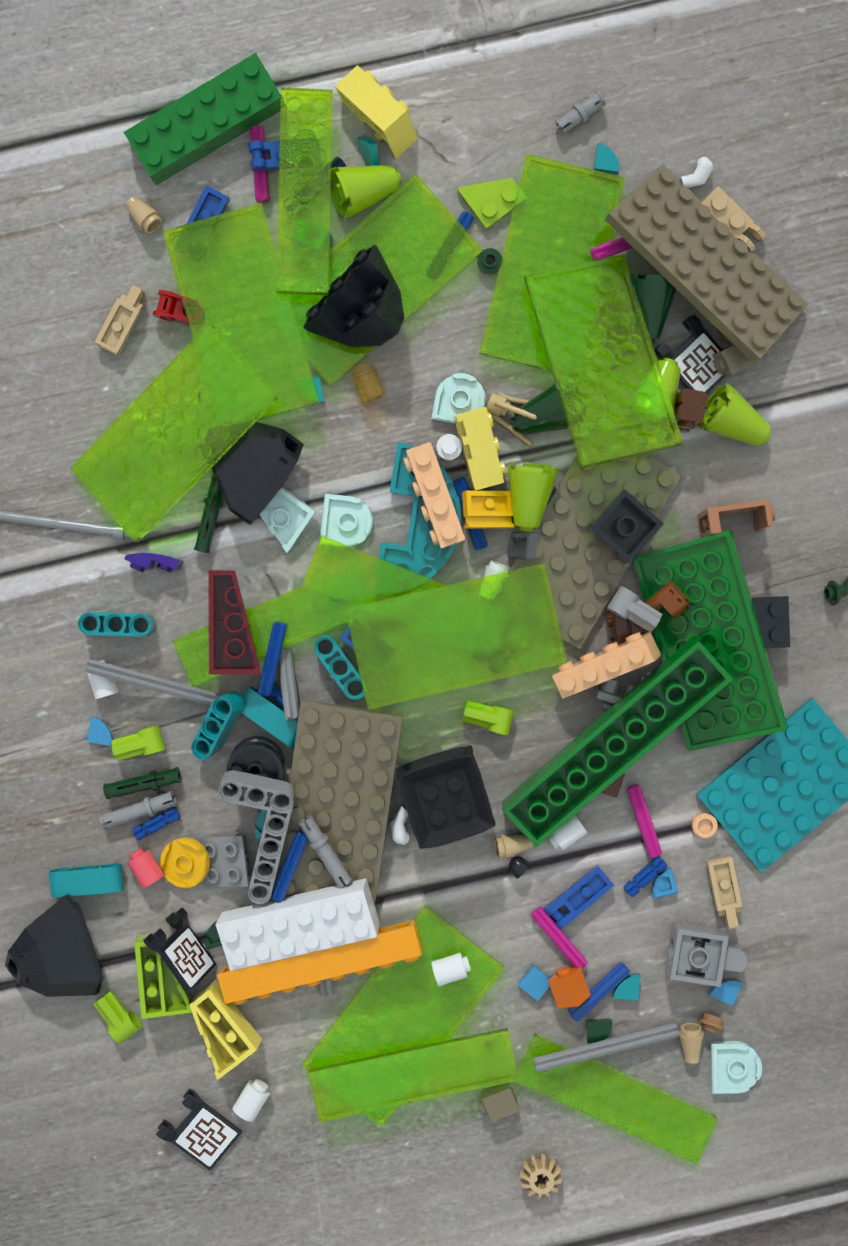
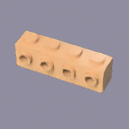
M431 442L406 450L407 457L403 458L408 473L413 472L416 481L412 485L416 496H422L425 506H422L421 510L425 521H431L433 530L429 531L434 546L439 544L440 549H444L465 541L466 539Z
M640 632L625 638L627 642L620 645L614 642L603 647V652L596 655L592 651L581 656V661L573 664L572 661H568L559 665V671L553 674L552 677L562 699L657 660L661 654L651 632L641 635Z

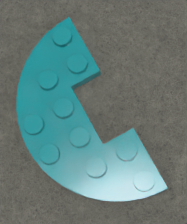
M400 442L397 443L390 493L414 497L407 545L402 546L381 542L373 592L376 593L402 592L423 584L438 573L446 564L456 546L455 544L444 549H440L439 544L434 546L429 531L433 530L431 521H425L421 507L425 506L422 496H416L412 485L416 481L413 472L408 473L403 458L407 457L406 450L415 447ZM439 464L454 509L456 511L459 523L461 525V506L459 497H457L453 481L451 480L450 476L445 471V469Z

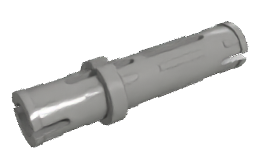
M173 791L153 798L150 796L145 797L144 801L101 814L99 816L100 823H105L102 825V828L107 830L108 828L147 815L150 817L154 816L158 811L177 806L176 797L172 798L174 796Z
M312 815L307 816V820L304 818L298 823L299 827H301L310 841V848L315 849L338 888L344 887V882L347 885L352 881L351 876H349L328 843L326 833L321 832Z

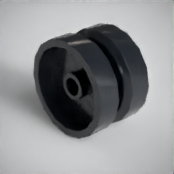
M252 736L243 739L235 746L227 763V771L235 770L282 781L285 759L282 750L274 741L266 737ZM229 783L233 789L237 788L236 785ZM253 789V790H251L254 794H262V793H263V792H262L261 790H259V789Z

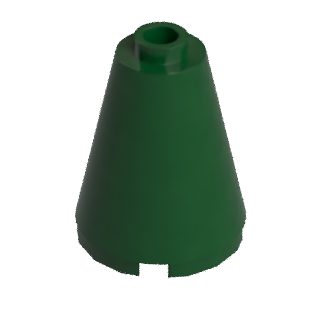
M628 273L627 280L634 337H639L640 343H654L655 338L660 339L676 288L662 275Z
M567 377L519 407L522 410L535 414L537 416L536 420L514 413V416L511 417L514 430L516 432L520 431L522 435L584 426L582 414L578 413V401Z

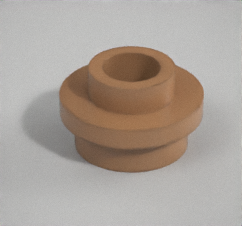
M704 1013L703 1019L700 1018L699 1020L700 1023L704 1024L702 1029L716 1034L718 1029L724 1031V1026H722L724 1019Z

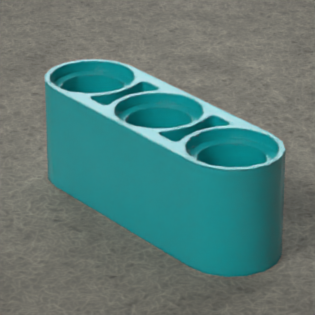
M87 612L78 619V628L86 635L149 636L156 630L157 626L154 617L145 613ZM90 617H94L97 620V627L93 631L87 626V621ZM116 617H119L123 622L120 631H116L112 626V622ZM141 618L146 619L148 622V629L145 632H141L137 626Z
M329 635L319 637L314 643V651L348 698L352 700L362 698L367 691L365 679L334 637ZM324 639L329 640L333 645V649L329 654L322 653L319 649V644ZM342 660L346 662L348 666L346 673L338 674L334 670L336 661ZM350 682H360L363 687L362 692L356 695L352 694L349 691Z
M249 686L242 695L244 706L241 713L294 749L298 719L287 721L284 708L267 696L258 694L257 689Z
M229 691L212 702L191 744V751L196 758L205 760L223 748L244 706V699L239 692Z
M113 863L50 870L51 897L60 898L67 894L71 897L123 891L122 864Z

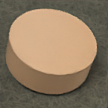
M701 812L693 817L691 828L698 837L707 839L715 835L718 823L711 814Z

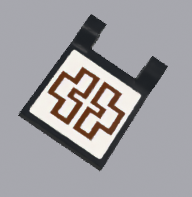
M693 314L682 322V325L692 333L690 337L673 353L665 342L659 344L653 350V353L660 360L670 358L678 363L677 366L681 369L680 380L688 389L709 393L724 378L715 369V359L712 355L722 350V348L707 333L700 320Z
M180 908L165 918L166 922L176 929L167 939L165 932L160 928L154 934L150 933L143 941L148 948L156 951L188 994L217 964L189 926L186 910Z
M189 1088L183 1096L182 1104L191 1110L190 1113L176 1129L169 1121L164 1119L157 1129L159 1130L156 1135L164 1141L173 1143L211 1171L241 1135L242 1130L206 1104L194 1090Z

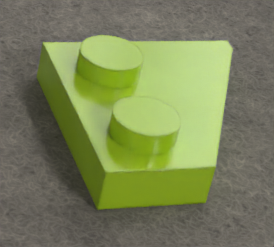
M513 178L467 185L457 189L459 195L485 230H488L527 200V197Z

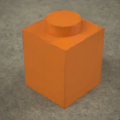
M560 967L555 971L556 974L548 980L558 1009L578 1007L591 996L581 967Z

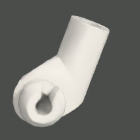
M707 157L698 159L694 174L680 177L683 187L692 188L705 184L713 170V164Z
M404 806L399 808L389 824L392 840L401 845L407 844L410 839V835L406 832L404 826L408 819Z

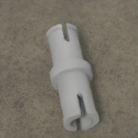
M597 90L582 103L573 105L571 111L555 121L556 126H560L558 128L559 131L565 135L579 123L588 121L590 115L606 105V101L604 99L601 100L603 98L602 94Z

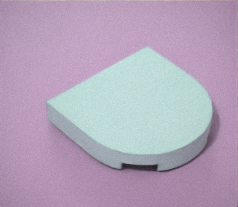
M456 373L444 379L436 391L431 420L455 424V415L485 407L486 395L480 382L475 377L465 373Z
M325 494L320 544L353 547L364 542L370 535L373 527V517L368 506L355 497Z
M710 1041L712 1094H740L749 1091L762 1075V1062L756 1051L750 1045L741 1041Z

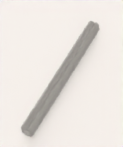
M89 659L86 665L87 673L210 706L216 698L222 695Z
M671 1023L538 1056L533 1059L534 1068L537 1072H542L679 1037V1029L677 1024Z

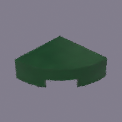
M217 921L211 925L205 938L206 950L222 945L215 925Z
M586 1020L587 1044L605 1040L610 1034L612 1020Z

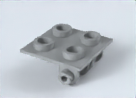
M243 833L233 834V836L200 838V843L207 850L210 859L209 872L205 878L206 887L249 886L251 875H249L247 865L249 860H246L248 852H245V841L247 839L243 836Z

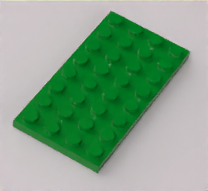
M732 529L635 556L633 562L645 603L669 581H673L693 605L677 618L671 616L664 607L659 611L662 614L661 620L653 631L662 663L690 638L695 636L734 679L681 724L687 750L692 751L787 731L789 729Z

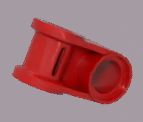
M159 290L158 295H160L157 310L153 311V316L189 326L199 325L203 321L204 311L196 300L170 291ZM189 308H197L196 316L193 318L185 316Z

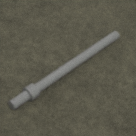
M0 511V521L107 535L113 536V539L125 540V538L145 540L146 538L145 530L127 528L126 525L115 524L114 526Z

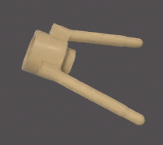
M493 393L486 407L487 412L491 413L492 420L497 421L521 441L532 447L533 443L519 431L516 432L513 426L500 417L501 415L505 417L509 410L536 420L537 416L535 414L511 405V403L524 405L529 400L510 397L503 393L500 395Z

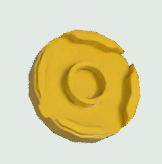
M182 837L175 839L165 846L161 853L160 866L168 882L175 887L186 889L196 886L206 878L210 868V859L203 844L193 838Z

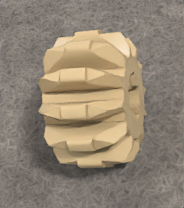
M542 1153L540 1159H536L532 1154V1162L524 1161V1169L519 1171L520 1178H522L520 1181L521 1187L523 1189L527 1188L526 1191L529 1197L536 1193L538 1200L541 1199L542 1194H545L550 1199V1191L558 1193L559 1188L557 1184L562 1183V1176L559 1175L561 1168L559 1165H555L553 1157L546 1160L545 1154ZM543 1174V1178L539 1179L538 1175Z

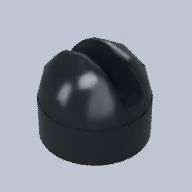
M516 856L510 860L509 870L518 879L531 864L526 859Z

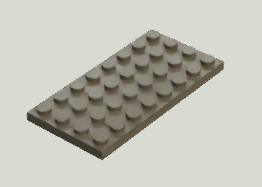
M662 164L617 205L604 220L755 364L808 304L764 260L753 251L751 252L744 241L737 239L725 223L716 219L711 214L710 208L702 205V201L689 188L683 187L682 182Z
M595 424L549 501L540 527L534 528V532H531L539 534L535 559H515L508 571V578L495 595L494 600L574 647L581 649L631 562L626 564L589 533L587 529L623 490L629 492L651 513L658 517L682 475Z
M306 699L301 700L290 784L295 789V796L278 865L277 878L298 830L303 831L298 823L304 818L307 820L306 817L312 815L321 832L326 833L328 836V843L349 876H351L352 881L367 878L375 905L403 715ZM309 840L285 897L337 885L315 849L310 848Z

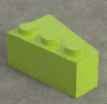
M149 934L136 936L134 945L141 1019L192 1013L189 1006L192 1002L190 994L185 992L161 956L145 945L143 939Z

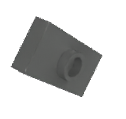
M512 532L507 556L514 559L534 560L539 534Z

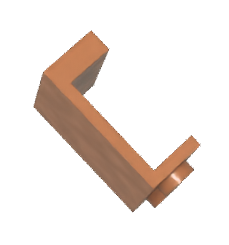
M769 500L707 508L697 515L700 536L702 538L720 533L719 517L752 512L755 531L760 532L773 525V521H775L774 507L770 506Z

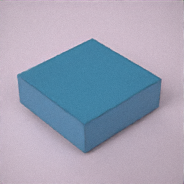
M533 964L518 982V986L535 1000L539 1001L550 987L548 982L550 977Z

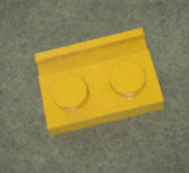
M510 491L462 492L463 517L466 520L464 529L514 528V524H512L513 510Z

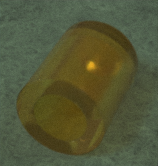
M364 363L354 368L355 372L351 374L362 404L373 402L386 395L374 365L369 366L368 363Z

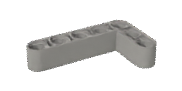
M230 770L224 773L218 789L220 798L229 803L267 811L248 890L249 899L253 903L264 904L270 899L293 808L295 789L286 781ZM226 784H234L237 786V788L230 789L226 786ZM253 789H259V790H261L263 793H262V794H254L251 790H253ZM285 795L288 799L281 800L277 796ZM279 818L282 820V822L276 823L273 822L271 819ZM267 841H274V842H276L277 844H276V845H269V844H267L266 842H267ZM261 864H269L271 867H263ZM257 886H262V887H264V888H266V889L260 890V889H257L256 887H257Z

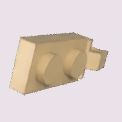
M132 285L127 296L122 294L120 299H116L95 340L96 345L119 357L142 313L144 305L140 302L145 294L143 289Z
M725 856L706 860L718 916H724L725 925L729 929L739 927L736 913L741 912V907L743 906L732 856Z

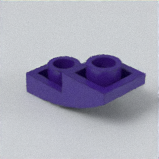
M133 553L126 555L124 560L131 562L129 567L144 572L145 568L153 570L156 562H158V568L168 572H172V569L180 570L183 563L182 560L154 553Z

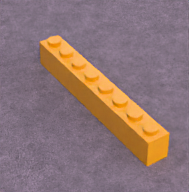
M416 919L379 928L376 938L230 971L229 966L222 967L217 977L224 1003L233 1002L234 1005H240L247 1002L248 998L257 996L258 999H264L271 996L272 992L282 990V993L294 991L297 989L296 986L306 984V987H312L320 984L321 980L330 978L331 981H336L344 978L345 974L355 972V975H361L369 972L370 968L377 966L380 969L389 968L394 965V962L404 960L405 963L413 962L422 955L423 945Z

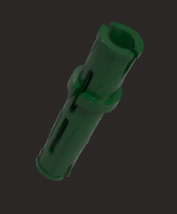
M211 476L207 498L203 500L205 507L194 550L208 554L210 553L209 550L219 510L224 504L222 502V492L214 476ZM217 491L213 511L210 513L214 494ZM211 517L206 539H204L208 518Z
M178 767L160 772L153 770L147 775L109 784L106 783L103 785L105 798L111 799L149 789L156 791L162 786L181 783L182 778ZM159 778H164L163 780L146 783L147 781H150V780H155V779H159ZM139 783L137 786L121 789V787Z

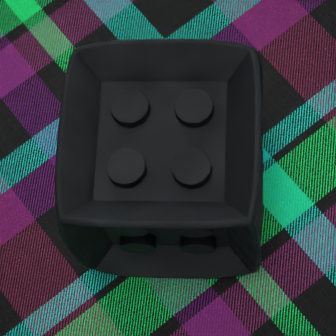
M471 745L438 752L397 768L396 774L399 777L404 805L420 849L438 847L487 831L496 825Z

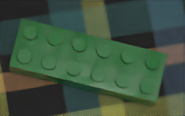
M254 53L124 131V134L152 181L157 186L250 130L252 126L260 124L285 109L282 95L258 55Z

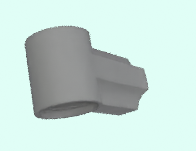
M620 586L607 609L624 620H630L647 632H652L661 620L662 614L639 600L640 597Z

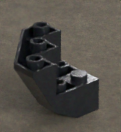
M374 244L367 250H360L346 271L331 283L328 292L317 304H314L307 311V319L303 326L306 331L349 347L381 346L399 333L404 320L401 291L378 247Z
M251 421L212 427L206 436L202 448L229 511L251 525L284 485L298 462L304 444L284 429Z
M68 894L28 925L7 952L5 967L17 983L46 997L97 995L100 992L103 975L80 905L74 902Z

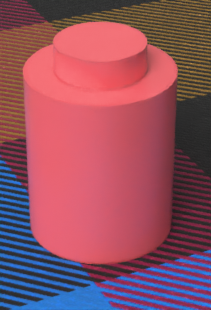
M140 848L129 855L131 860L127 864L142 889L164 876L163 871L149 849L144 851Z

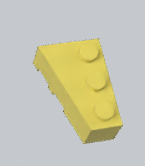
M357 65L335 85L341 101L362 124H368L376 132L374 137L379 142L384 139L388 143L391 151L390 154L395 159L418 140L408 115L410 110L402 100L397 102L388 87L385 85L381 87L370 71L364 72Z
M486 407L455 415L454 421L462 443V451L473 491L504 483L503 477H506L507 473L504 462H499L497 453L500 452V446L497 437H493L492 427L494 425L490 412H487Z
M216 980L195 996L189 1006L200 1035L204 1038L207 1046L206 1051L208 1057H211L218 1080L258 1049L262 1038L233 1002L224 1003L220 985Z

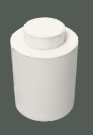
M446 434L438 440L436 454L441 461L452 463L460 457L462 443L457 436Z
M87 673L95 700L120 692L117 680Z
M574 815L549 836L548 839L555 849L561 847L564 851L588 832L576 815Z
M461 952L431 961L438 987L468 978L467 972L471 971L467 956L462 957Z
M255 1079V1081L249 1080L234 1104L233 1111L240 1118L253 1122L270 1095L267 1089L268 1085L259 1079Z

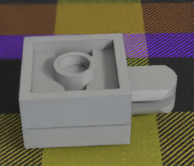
M672 922L665 973L671 980L721 987L723 971L743 972L748 964L747 956L739 947L727 946L729 936L721 929Z

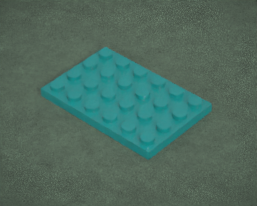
M813 698L807 700L786 718L789 728L787 731L764 736L696 793V796L760 872L767 869L848 801V739Z

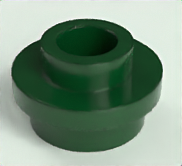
M493 248L484 249L477 259L479 269L485 274L497 273L503 263L500 252ZM487 257L494 258L495 262L494 264L489 265L486 263L485 259Z

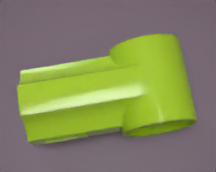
M467 700L462 721L486 727L489 731L509 736L515 711L501 706L493 705L492 707Z
M159 725L111 740L112 752L117 761L141 754L145 756L166 749Z
M112 989L93 1003L108 1024L109 1034L116 1043H123L142 1029V1024L133 1011L126 1009Z

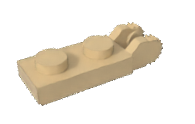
M719 186L701 203L709 207L711 214L720 222L725 223L737 239L744 241L751 252L755 250V246L747 236L742 235L746 230L759 242H763L766 239L765 232L758 225L754 224V221Z

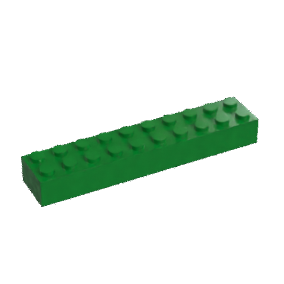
M693 636L502 801V811L538 847L734 679L702 643Z

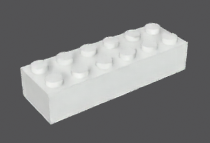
M367 878L351 881L347 885L343 883L344 887L338 888L335 885L284 897L282 902L271 900L264 904H254L222 912L215 925L230 971L376 938L380 922Z

